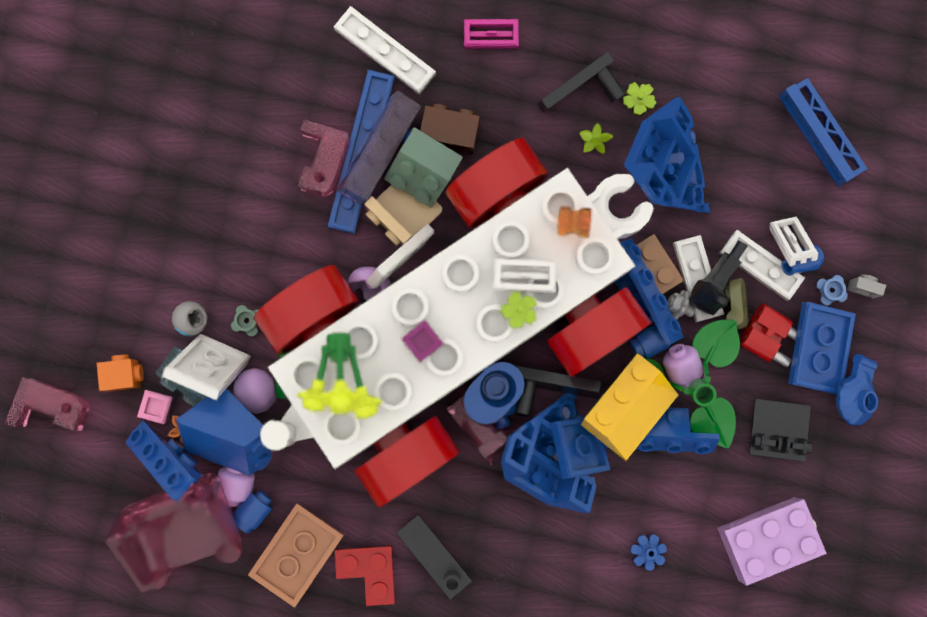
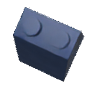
M227 389L217 400L207 397L176 419L184 449L190 454L249 476L257 470L264 469L272 459L271 449L267 448L261 440V430L264 425Z

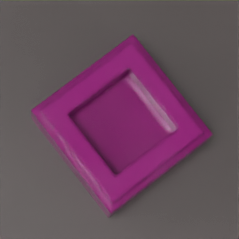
M426 320L401 338L419 363L444 345Z

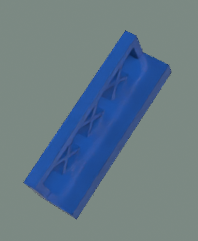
M808 78L797 85L793 84L778 96L837 187L868 169ZM803 87L810 96L809 104L800 92V89ZM814 112L822 114L825 119L824 126ZM829 135L837 137L840 142L839 148H837ZM844 158L851 159L857 169L852 171Z

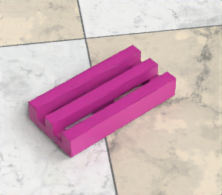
M464 19V49H518V19ZM470 28H513V31H470ZM470 38H513V40H470Z

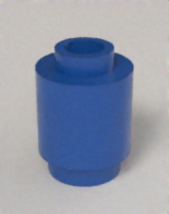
M656 324L638 332L633 336L634 338L629 340V345L634 355L636 356L638 353L646 359L671 347L666 345Z
M261 490L257 493L254 491L250 492L248 498L234 511L235 515L231 521L243 532L249 534L252 529L256 530L273 509L270 504L272 499Z

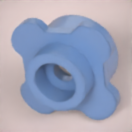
M835 275L829 280L819 279L816 283V287L821 293L820 302L823 305H830L834 301L844 302L848 297L844 280L839 275ZM830 288L834 289L833 293L830 292Z

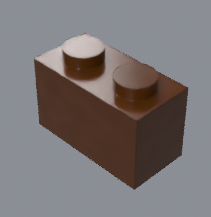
M432 104V107L425 106L420 131L453 151L473 154L480 116L475 115V112L471 110L460 109L459 112L448 110L447 106Z

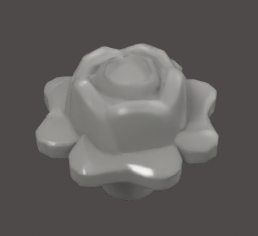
M682 290L680 294L674 293L668 299V308L676 320L684 314L692 317L696 311V308L690 305V292L687 290Z

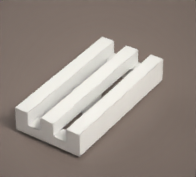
M797 216L770 222V231L789 266H794L798 260L801 264L806 263L807 258H810L811 261L817 260L818 252ZM788 225L792 226L793 230L795 231L797 237L799 238L800 242L802 243L806 251H802L794 233L791 232Z
M495 259L493 290L555 293L556 261ZM501 266L550 268L549 274L501 272ZM500 278L549 280V285L500 283Z

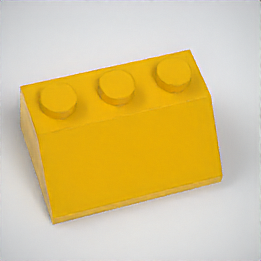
M637 353L585 417L581 425L626 461L677 398L678 394L662 372Z

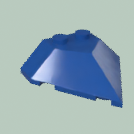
M677 97L641 123L624 166L652 204L710 213L709 203L704 202L703 188L705 187L698 145L692 144L690 134L691 128L694 127L693 118L682 99Z
M565 393L508 436L501 465L505 480L543 503L577 512L590 513L596 491L595 478L590 477L589 474L562 480L550 425L552 422L582 417L577 415L574 399L578 398L577 395Z

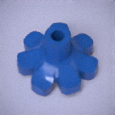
M643 534L638 536L637 541L639 545L632 544L630 547V552L637 555L633 558L635 565L641 566L644 563V568L648 571L654 570V563L660 566L663 565L665 558L661 554L667 551L666 545L663 543L658 544L659 537L655 534H651L649 539Z

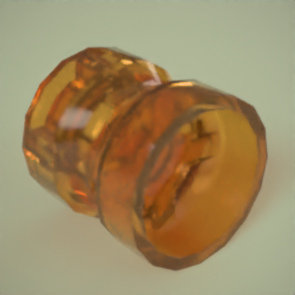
M560 205L557 236L567 237L570 233H573L579 238L588 239L591 228V208L581 207L579 210H572L570 206Z

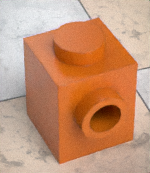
M128 354L111 356L112 361L97 363L99 391L110 392L141 388L140 381L144 379L143 367L139 364L138 360L129 359Z

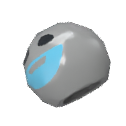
M186 301L176 306L172 312L171 321L174 329L180 334L194 336L204 330L207 325L208 315L205 308L199 303Z

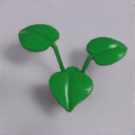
M722 319L703 326L693 338L692 347L698 351L700 358H704L702 363L703 379L693 380L688 387L671 381L668 382L674 389L689 394L700 405V407L694 409L690 417L692 432L719 434L720 439L717 445L729 448L736 428L735 411L726 399L716 397V390L709 383L711 377L709 376L708 363L710 362L715 367L730 365L738 356L740 340L737 322L731 319ZM650 358L646 359L664 375V370L658 362Z

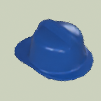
M506 362L494 363L487 367L465 392L463 402L468 416L480 424H491L501 419L523 394L525 384L519 369Z

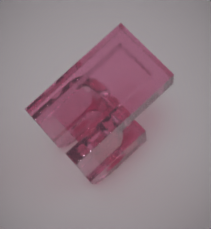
M303 119L300 129L303 136L319 142L311 166H304L298 186L304 192L317 196H327L336 188L350 138H348L349 133ZM320 178H325L322 183H318Z
M22 377L5 424L14 427H26L33 410L55 418L53 422L55 425L72 431H80L83 429L88 416L89 404L81 395L33 378L27 379Z
M462 396L448 407L447 410L463 431L467 432L479 447L478 450L492 466L496 462L490 455L503 445L506 446L508 439L492 423L480 424L472 420L465 411L464 396Z

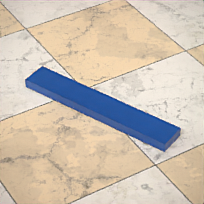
M372 70L367 72L328 223V228L354 235L356 233L395 81V76Z

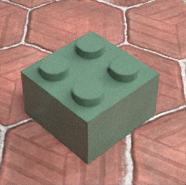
M414 127L384 180L389 182L394 188L414 197L419 203L432 208L463 157Z

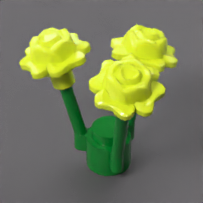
M342 332L328 334L326 336V345L321 346V361L317 378L313 380L312 388L305 390V392L297 393L296 397L302 399L303 408L312 412H323L325 406H327L336 415L354 412L357 419H367L376 415L378 406L383 401L380 398L368 395L366 386H363L356 359V346L351 345V335ZM328 357H330V361L336 363L337 381L334 382V388L326 393L324 392L325 382L323 378ZM348 357L357 387L354 389L355 392L347 388V383L344 381L343 363L348 361Z

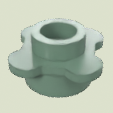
M245 305L238 306L234 321L231 323V328L235 332L243 331L248 336H255L258 333V329L253 317L258 310H249ZM249 318V323H245L244 320Z

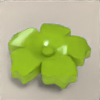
M635 82L629 84L626 92L628 96L623 97V105L627 106L628 109L633 108L634 115L639 116L645 113L647 108L653 109L657 103L655 97L650 95L653 88L650 84H642L640 88Z
M519 291L511 292L510 297L507 298L509 304L501 305L500 313L503 314L505 319L511 318L509 326L514 329L523 327L524 322L532 325L537 320L535 316L536 311L530 310L537 305L534 297L525 295L522 299Z

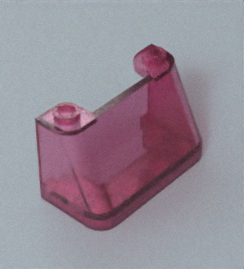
M215 473L204 475L196 484L192 483L177 502L172 500L163 491L129 505L120 513L104 540L141 593L153 588L155 590L162 588L168 582V577L173 569L214 554L219 562L231 563L240 557L243 549V542L223 486Z

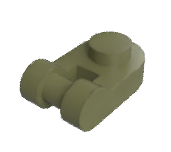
M743 278L730 279L729 285L725 286L727 300L731 302V311L727 314V319L736 321L737 330H743L749 324L745 283Z

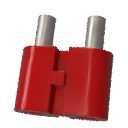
M763 303L756 309L750 319V326L746 327L739 339L740 346L766 362L773 359L788 367L791 359L778 350L782 345L780 344L782 338L789 336L796 341L797 330L792 328V320Z

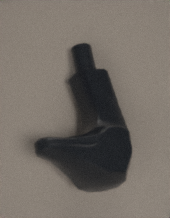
M738 240L729 254L724 252L711 272L704 279L696 282L690 295V302L694 307L703 313L715 315L719 309L728 304L727 296L724 292L725 285L729 277L742 263L739 259L748 245Z

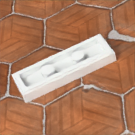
M429 224L424 226L377 267L366 282L373 289H376L428 242L435 230Z
M734 231L720 251V254L723 255L724 252L729 254L738 240L748 245L739 259L742 262L739 268L786 301H789L805 277L799 273L791 276L786 275L782 270L781 260L740 231Z
M701 235L673 243L685 288L690 292L689 301L691 291L696 282L704 279L711 272ZM696 308L694 313L695 322L724 315L723 308L719 309L715 315L703 313Z

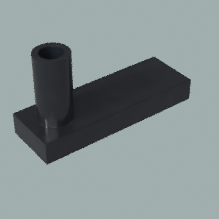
M608 52L538 102L537 104L540 109L545 112L593 76L612 103L623 96L625 91L607 67L614 61Z
M517 366L523 375L525 384L523 394L516 403L514 414L517 416L531 417L537 388L600 399L601 381L575 376L570 377L569 375Z
M419 514L397 531L398 536L450 600L472 582L469 575Z

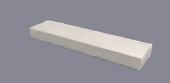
M351 6L334 26L335 31L419 95L436 75L435 70Z

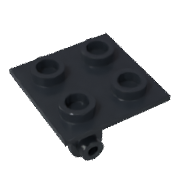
M755 399L749 455L806 462V453H811L812 443L808 442L811 406Z

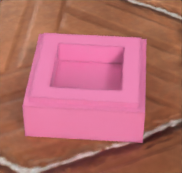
M145 390L137 417L167 424L174 397Z

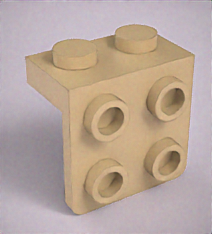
M392 185L377 199L372 196L364 204L368 211L365 215L376 226L381 224L387 230L385 235L396 246L399 243L403 246L424 226L430 225L442 213V207L437 201L430 208L425 204L419 203L414 197L404 191L394 188Z

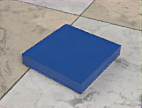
M585 417L550 423L562 480L610 470L605 444L581 425Z

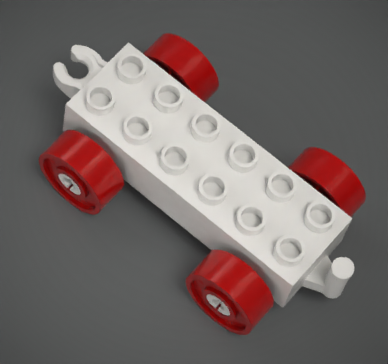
M525 138L513 140L491 152L462 173L445 191L446 196L468 228H476L475 230L358 308L356 306L360 301L336 265H329L290 285L257 311L253 319L276 354L283 355L290 352L268 367L292 405L281 421L272 420L263 426L261 430L263 444L271 450H280L293 445L296 441L315 438L334 468L344 465L373 445L379 454L354 472L378 508L383 506L460 453V450L437 416L412 432L405 424L407 421L563 316L566 317L570 325L546 342L570 377L590 366L652 323L628 287H625L603 303H601L596 295L635 266L618 240L637 233L649 221L653 212L652 204L649 202L641 203L634 209L630 217L619 219L610 213L608 202L613 195L625 193L632 187L634 178L631 175L616 174L608 177L597 186L592 194L587 196L568 168L538 187L549 176V173ZM495 259L556 261L555 293L519 291L522 299L525 295H528L529 297H534L537 305L530 309L536 311L535 316L537 320L532 325L524 322L523 327L514 329L509 326L511 318L505 319L503 314L500 313L501 305L509 304L507 298L510 297L511 292L517 291L493 290ZM501 266V272L549 274L550 268ZM500 278V283L549 285V280ZM426 320L444 345L419 363L401 338ZM342 332L351 335V345L356 346V359L363 386H366L368 395L380 398L383 401L378 406L376 415L367 419H357L354 412L336 415L327 406H325L323 412H312L303 408L302 399L296 397L297 393L305 392V390L312 388V383L317 378L321 361V346L326 345V336L328 334ZM328 357L323 378L325 382L324 392L326 393L334 388V382L337 381L336 363L331 362L330 357ZM348 357V361L343 363L344 381L347 383V388L355 392L354 389L357 387Z

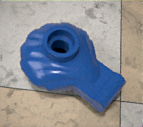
M856 354L853 357L852 373L838 387L835 402L839 415L847 424L861 426L872 417L873 412H875L878 406V397L872 384L874 372L877 369V362L861 354Z

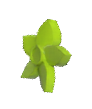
M599 123L593 127L592 132L590 130L580 132L581 138L585 141L584 152H590L596 148L598 152L604 154L605 146L603 142L613 138V135L609 133H601Z

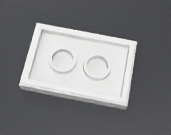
M199 334L165 368L162 377L217 400L248 365L250 356Z

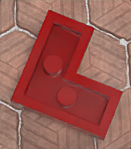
M392 545L335 549L336 579L365 577L366 606L395 604Z

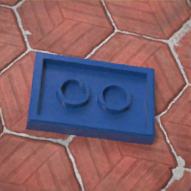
M802 302L788 384L837 395V389L844 381L856 313L811 302Z

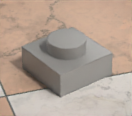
M861 275L849 281L847 291L874 299L884 295L886 285L878 283L876 277Z

